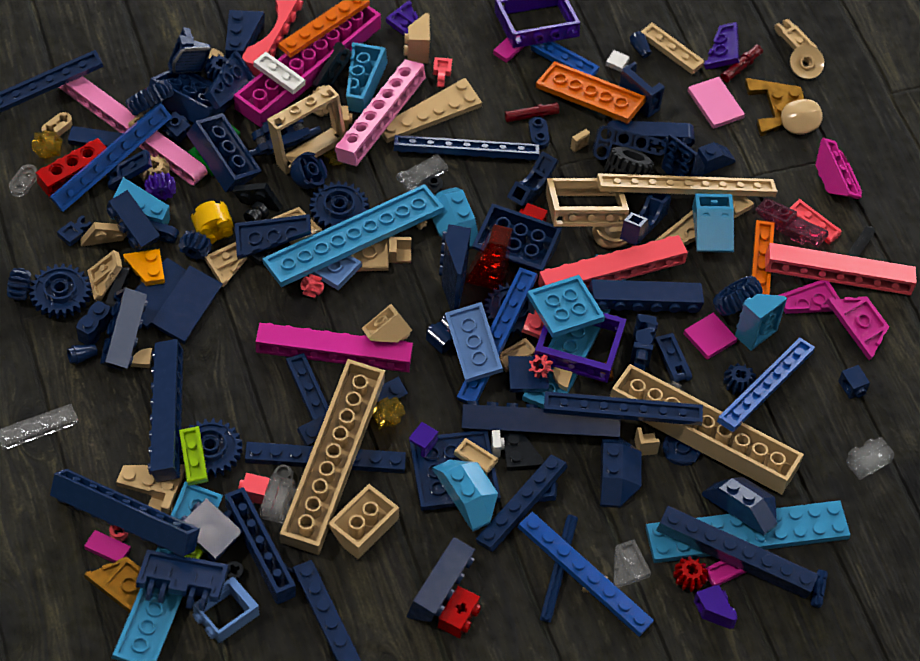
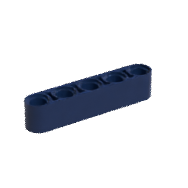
M615 120L607 124L610 127L664 140L666 144L668 134L670 133L689 147L695 143L694 126L689 123L630 121L627 124ZM607 129V138H609L610 131ZM625 133L619 135L618 140L620 143H625L628 137ZM641 137L638 138L636 145L644 146L645 140ZM660 142L657 145L649 143V146H660Z

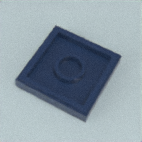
M508 356L510 392H549L548 374L547 378H544L542 375L536 378L534 377L535 372L529 371L531 368L529 361H533L534 356ZM539 364V368L543 369L544 365Z

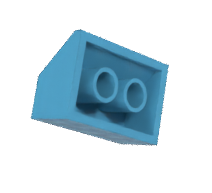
M756 294L752 298H747L742 304L743 309L739 315V323L736 326V338L747 348L753 350L778 330L787 298L785 296Z

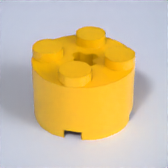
M215 201L205 202L195 209L194 215L193 213L191 215L196 232L200 231V234H205L206 238L211 240V244L215 243L216 240L230 237L233 234V221L227 205L221 201V204L215 203Z

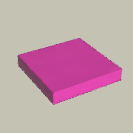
M714 313L686 328L683 333L707 360L737 342L736 336Z

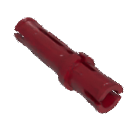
M755 45L748 52H744L739 59L740 63L733 64L721 74L722 80L726 83L730 82L746 66L753 64L754 60L763 53V49L759 45Z
M557 102L547 105L537 104L535 107L505 111V120L509 123L534 117L544 118L546 115L559 114V105Z

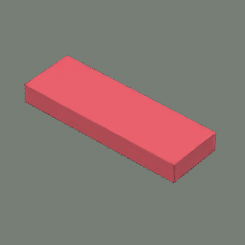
M800 199L787 211L789 215L829 245L842 233V230Z

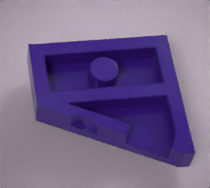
M408 0L386 17V23L404 36L405 33H408V26L418 19L416 11L414 12L411 1Z

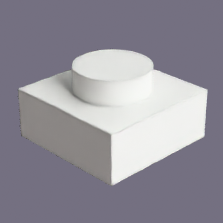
M492 430V455L500 457L501 450H504V438H500V430Z

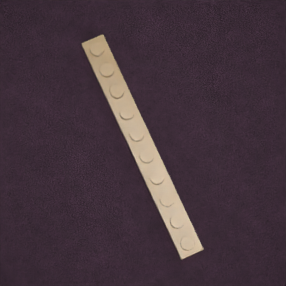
M601 173L597 175L600 192L694 195L732 194V196L776 197L777 194L773 179Z

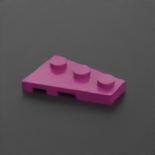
M824 280L779 295L787 298L784 307L785 314L829 312L832 309L826 301L831 297L840 299L830 282Z

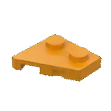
M160 249L123 254L124 261L128 262L133 272L141 278V281L146 286L165 283Z

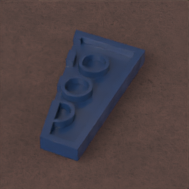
M237 50L231 54L205 94L215 110L232 99L234 94L255 78Z
M310 214L235 223L237 258L241 259L311 235Z

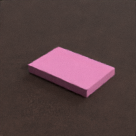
M720 77L688 87V93L713 129L744 118V112Z

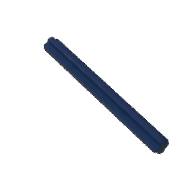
M571 514L566 518L561 537L570 546L578 521L577 516ZM556 562L554 563L540 620L546 623H550L552 620L564 574V569Z

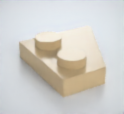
M236 242L205 257V261L213 274L223 284L222 287L228 283L247 260V257L237 258Z
M115 250L111 251L87 270L94 300L101 301L122 269L119 252Z

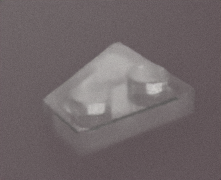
M634 539L616 545L614 585L617 588L651 576V571Z

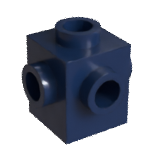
M175 111L171 114L172 118L162 126V132L165 137L171 138L179 145L188 137L187 133L191 126L183 115L180 116Z

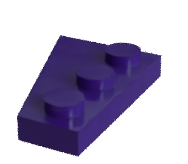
M737 22L719 26L713 40L714 45L708 53V60H705L704 63L705 70L740 63Z

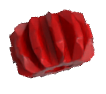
M691 556L687 560L682 558L680 563H677L674 568L673 577L677 579L676 585L682 584L683 590L687 587L691 592L694 591V588L700 590L702 585H705L707 582L708 570L705 569V563H699V558L694 561Z

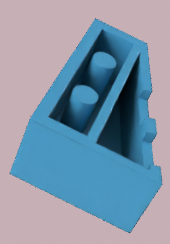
M123 177L113 198L128 190L149 220L168 225L170 221L169 205Z

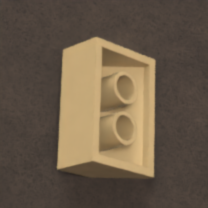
M368 484L328 523V526L342 547L359 559L399 519V507Z

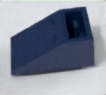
M671 133L668 134L661 169L671 176L703 177L705 164L699 154Z

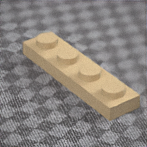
M654 23L649 24L641 31L646 35L647 41L691 74H694L704 65L702 58Z

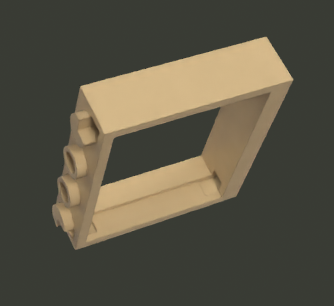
M330 85L267 119L276 163L286 175L290 173L292 162L299 155L305 152H312L316 154L314 157L317 158L335 148L336 144L341 141L346 133L340 97ZM328 104L332 128L285 154L280 130Z
M547 178L546 197L554 227L623 226L624 219L629 215L624 192H600L597 178ZM557 196H615L618 206L560 207Z

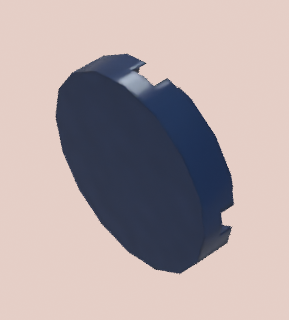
M670 435L664 439L662 446L663 454L673 464L687 466L699 459L700 451Z

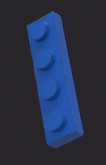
M553 41L531 45L533 52L552 62L561 63L592 76H595L599 71L600 66Z

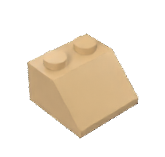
M425 13L408 26V33H405L404 44H407L404 45V56H407V60L429 63V13Z
M392 304L362 327L370 341L398 343L400 340H405L412 331Z

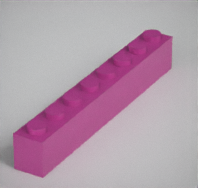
M259 323L256 338V353L287 357L304 353L306 358L310 360L346 364L347 359L379 369L409 372L413 343L404 340L398 343L370 341L366 335L357 336L350 335L349 333H335L328 330L319 331L310 328H296L289 325H274L272 323Z

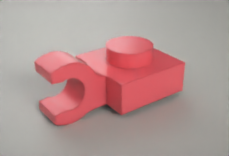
M435 57L433 75H438L437 87L444 88L445 76H451L452 59Z
M536 310L534 314L528 313L521 332L539 339L544 323Z

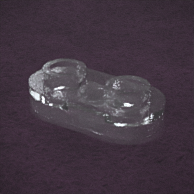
M27 164L18 170L9 183L10 193L13 196H24L37 180V168Z

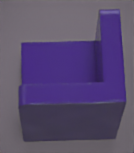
M421 422L409 437V441L421 448V456L425 458L438 441V431Z

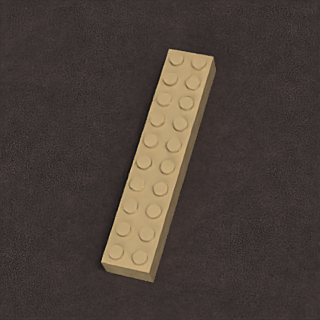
M347 359L281 529L280 543L316 555L320 554L329 530L328 523L334 517L385 382V370Z
M629 364L611 390L610 397L703 405L702 426L643 422L781 495L802 461L804 454L745 423H742L734 432H731L717 422L718 417L723 413L722 411Z

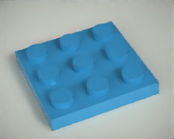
M580 275L527 292V297L552 338L603 322L605 319L603 312Z

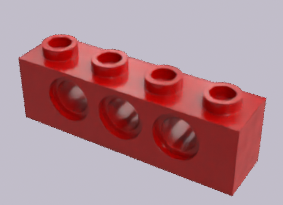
M99 138L86 143V145L73 150L68 155L37 171V184L50 198L52 194L107 147Z

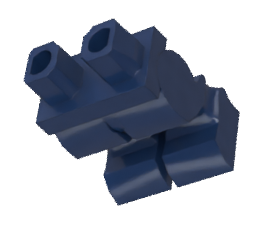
M637 314L633 331L635 341L630 364L645 371V367L649 368L653 351L652 344L655 340L658 322L655 316Z

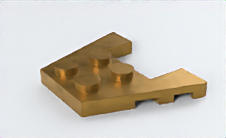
M750 78L745 80L748 95L767 94L773 118L757 120L760 136L766 135L771 130H779L783 126L781 121L783 108L792 101L804 99L802 89L799 86Z

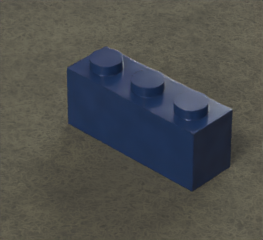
M128 190L108 201L106 207L108 215L116 220L120 232L126 234L129 238L128 242L133 249L140 252L158 241L159 233Z

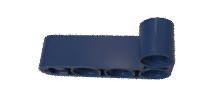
M601 126L596 133L592 154L599 160L607 159L612 144L654 155H663L666 149V142L658 138L610 126ZM603 129L610 131L609 138L603 139L601 137ZM625 133L628 137L625 143H620L618 140L619 135ZM640 137L645 140V144L641 148L636 145V141ZM660 142L659 145L662 146V149H658L656 152V148L649 147V143L657 145ZM603 146L606 153L604 156L599 157L596 151L599 147Z

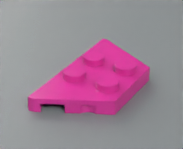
M867 296L858 298L845 297L844 299L829 298L826 301L867 359H872L889 325Z

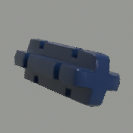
M819 569L817 570L818 577L814 584L811 606L817 608L822 607L828 576L826 570Z

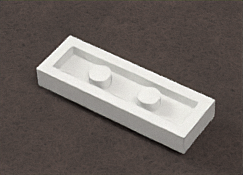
M267 52L263 53L253 62L255 68L293 95L306 85L304 78Z

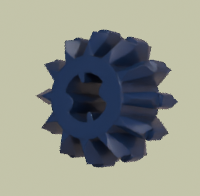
M218 54L217 57L212 55L210 59H207L205 74H207L208 79H212L214 82L228 60L226 55L220 56Z
M186 231L179 241L180 252L184 253V256L190 257V259L204 260L211 251V240L206 238L205 234H200V231Z
M13 268L11 270L7 286L9 298L18 301L26 300L32 279L29 270L24 268Z
M739 363L735 366L730 365L728 370L724 372L723 385H727V391L733 390V395L736 392L741 395L756 380L753 368H746V364L740 366Z

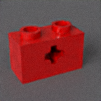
M458 586L438 619V628L460 639L463 632H468L472 624L470 621L472 617H476L481 609V605H479L480 596Z

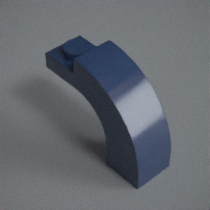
M542 151L528 176L521 182L515 181L507 197L524 207L527 203L532 204L545 190L547 178H552L551 175L559 160Z

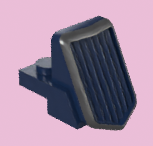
M183 27L168 62L170 74L203 71L212 49L211 45L194 41L190 28Z

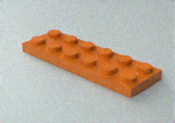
M555 61L536 82V88L627 124L646 102V96Z

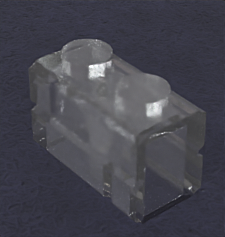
M882 437L875 440L871 438L864 443L863 447L853 448L848 453L849 456L846 463L859 479H863L891 463L895 454Z
M271 475L260 508V517L262 519L284 523L291 506V499L293 500L297 491L293 479Z

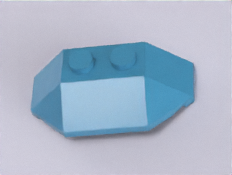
M457 187L439 191L435 197L444 206V212L432 217L439 236L442 237L443 231L447 232L448 224L471 228L469 249L472 248L478 235L475 217L464 191Z
M450 459L433 467L432 470L472 531L491 522L498 492L478 462Z

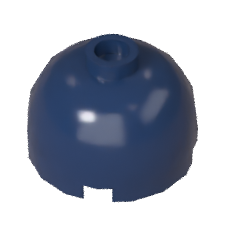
M305 152L299 155L292 162L290 168L294 183L306 190L321 186L325 183L324 179L327 178V169L324 162L314 157L316 154L312 152Z

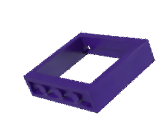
M495 0V13L512 48L580 37V21L568 0ZM558 5L567 23L515 32L507 14Z
M603 313L605 316L604 321L593 325L616 332L606 364L544 347L548 334L545 325H543L537 342L533 360L535 355H547V361H553V364H551L552 368H560L577 375L608 383L627 319Z

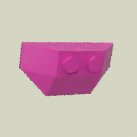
M823 138L815 165L818 175L825 185V190L829 194L860 199L862 197V190L843 152L838 149L836 141Z

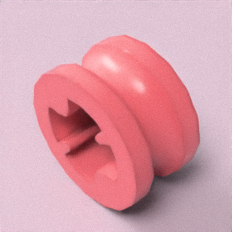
M110 525V537L120 542L126 540L128 537L127 532L122 529L123 533L119 532L116 534L115 530L119 531L122 528Z

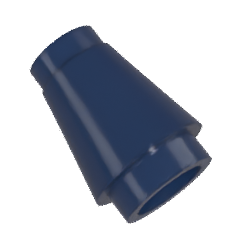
M637 31L630 36V44L642 58H646L652 53L644 33Z
M95 344L72 345L71 348L67 349V357L71 364H79L98 354Z

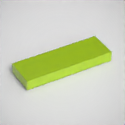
M199 426L179 430L188 486L208 482Z

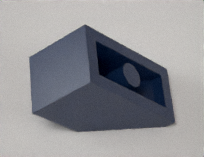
M713 142L698 148L697 153L705 164L704 174L736 162L728 148Z

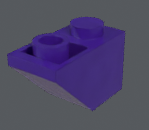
M719 584L696 592L694 603L703 619L728 629L734 628L737 613L729 605L728 596L724 590L722 591Z

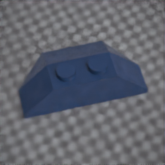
M601 436L600 507L620 508L641 488L642 452L621 437Z
M744 477L715 482L702 492V496L762 535H766L777 526L775 497Z

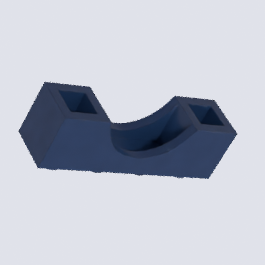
M651 193L647 197L639 215L631 212L624 219L620 239L628 244L637 246L667 215L671 195Z

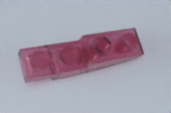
M765 198L756 208V212L765 221L774 222L776 230L801 245L808 242L819 247L828 237V230L797 217V211L771 199Z

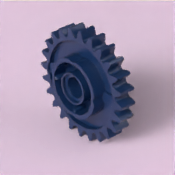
M340 181L337 182V185L330 182V186L323 184V189L317 188V193H313V198H310L309 204L310 216L313 217L314 222H318L319 227L324 226V230L369 210L368 198L365 197V192L360 193V188L354 189V184L347 186V182L341 185Z
M62 263L61 267L54 264L53 269L47 266V271L40 270L41 275L35 274V280H31L29 296L32 306L36 307V311L41 310L42 315L48 313L49 318L53 315H56L57 319L60 315H63L64 318H67V314L74 316V311L80 313V307L86 308V302H90L89 296L92 293L89 277H85L84 271L79 273L78 267L73 270L71 264L67 268L64 263Z
M506 283L505 287L499 285L498 290L493 288L492 293H488L484 301L483 308L489 324L493 323L510 288L508 283ZM527 298L511 331L512 337L516 333L522 337L523 332L521 331L528 313L534 314L535 308L529 298Z
M213 418L209 423L207 419H204L203 424L196 421L197 426L200 428L207 476L209 477L210 474H213L216 478L218 472L224 475V470L231 472V465L237 466V460H241L242 440H240V434L236 433L235 427L230 429V423L223 425L222 420L215 423ZM181 446V457H180V460H181V463H184L183 452H182V446Z

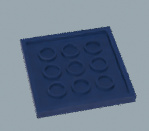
M488 430L438 435L437 443L425 458L421 456V448L409 441L421 511L456 507L432 469L450 459L463 461L454 455V451L465 438L492 454ZM494 466L487 474V477L498 492L496 502H500L501 497Z

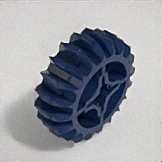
M163 79L129 97L125 103L132 115H138L173 96L174 91L168 80Z
M746 276L719 291L713 299V304L717 312L722 316L735 314L743 309L742 304L747 298H752L756 294H762L763 289L756 277Z

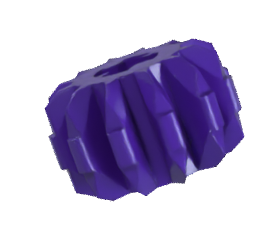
M163 171L160 174L154 173L153 176L148 175V179L145 180V191L159 200L166 201L167 198H172L173 194L176 193V182L174 177L170 176V173L164 174Z

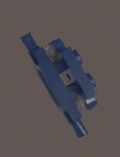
M300 119L280 130L284 149L298 145L301 141L321 133L320 127L304 128L302 125L304 121ZM266 121L259 130L251 134L253 142H257V147L249 151L252 157L274 153L269 126Z

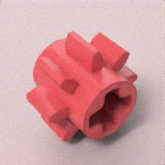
M314 274L304 277L300 284L301 289L304 290L303 295L312 298L320 295L324 290V283L321 281L322 277Z
M535 355V359L529 361L531 364L529 371L535 372L534 377L539 378L542 375L544 378H547V374L553 372L551 369L553 361H547V355H543L542 358L539 355ZM539 364L544 365L543 369L539 368Z

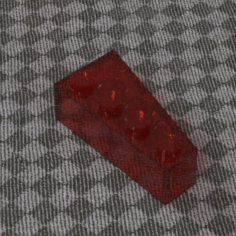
M493 225L486 241L482 244L479 253H477L475 260L470 266L466 279L467 283L497 290L499 285H504L508 271L512 228Z

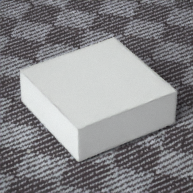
M613 50L606 61V66L621 72L628 63L629 56Z

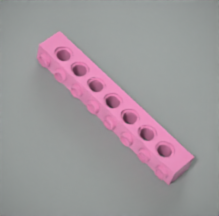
M405 59L398 66L395 73L390 76L387 83L380 89V92L372 99L368 107L363 110L360 117L355 120L341 141L336 144L335 152L338 161L354 166L360 163L426 78L424 64Z

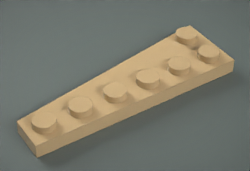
M464 78L397 115L382 133V137L386 143L395 140V135L407 136L482 107V101L467 79Z
M732 196L734 218L753 208L754 203L746 196ZM693 211L689 212L655 241L677 235L680 236L684 246L695 241Z

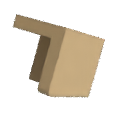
M389 237V263H411V237Z
M638 427L634 439L636 448L642 452V455L657 454L660 440L655 438V433L643 434L642 428Z
M152 486L150 490L151 499L148 506L171 515L176 503L175 492Z

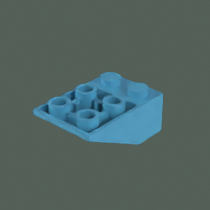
M695 194L692 211L696 251L734 252V207L732 194Z

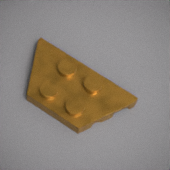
M126 556L115 563L103 565L98 570L86 572L84 578L130 613L140 588L136 587V580L141 567Z

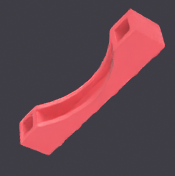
M275 0L276 13L278 15L275 27L263 40L247 47L242 55V59L254 76H258L261 71L254 67L253 62L265 52L275 57L279 43L283 41V36L288 34L291 22L295 21L298 10H301L303 7V0Z

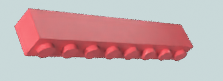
M679 235L668 236L658 241H650L643 245H635L628 249L616 250L609 254L598 255L586 260L582 259L578 262L563 264L552 269H545L539 273L538 284L542 287L580 275L588 288L592 279L624 280L684 264L688 252Z
M769 243L765 254L766 272L824 280L911 295L917 283L916 267L776 243Z

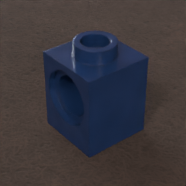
M859 365L843 370L838 380L849 399L864 396L870 384Z

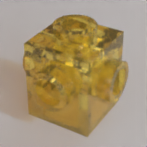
M45 130L34 134L32 150L39 157L47 159L51 156L61 155L62 138L56 132Z
M397 396L391 399L386 397L378 402L372 416L381 429L388 425L393 427L399 424L406 412Z

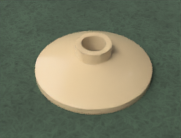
M802 45L791 54L790 66L797 76L803 79H813L822 72L824 58L817 48L810 45ZM803 62H807L808 66H804Z

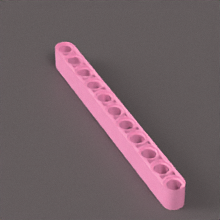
M83 76L59 87L120 133L129 129L128 123L137 116L132 115L126 107ZM158 131L139 146L141 149L149 151L153 157L159 155L160 159L165 158L170 165V170L190 185L194 186L208 174L206 167L200 161Z

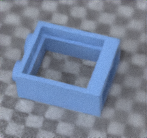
M234 576L224 583L219 598L220 602L231 594L245 612L218 630L204 613L216 605L217 602H211L208 599L205 611L199 610L201 599L193 605L194 613L192 615L198 624L202 623L208 636L211 639L215 638L218 643L259 616V605Z

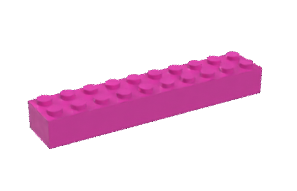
M368 6L292 58L286 54L278 58V61L306 80V85L294 95L261 72L234 94V109L261 128L268 118L282 111L313 85V81L333 53V47L337 42H341L345 48L352 52V42L362 44L381 28V14Z

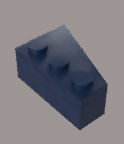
M229 10L225 47L227 59L236 50L242 57L247 47L257 41L261 29L263 30L265 26V14L263 11Z

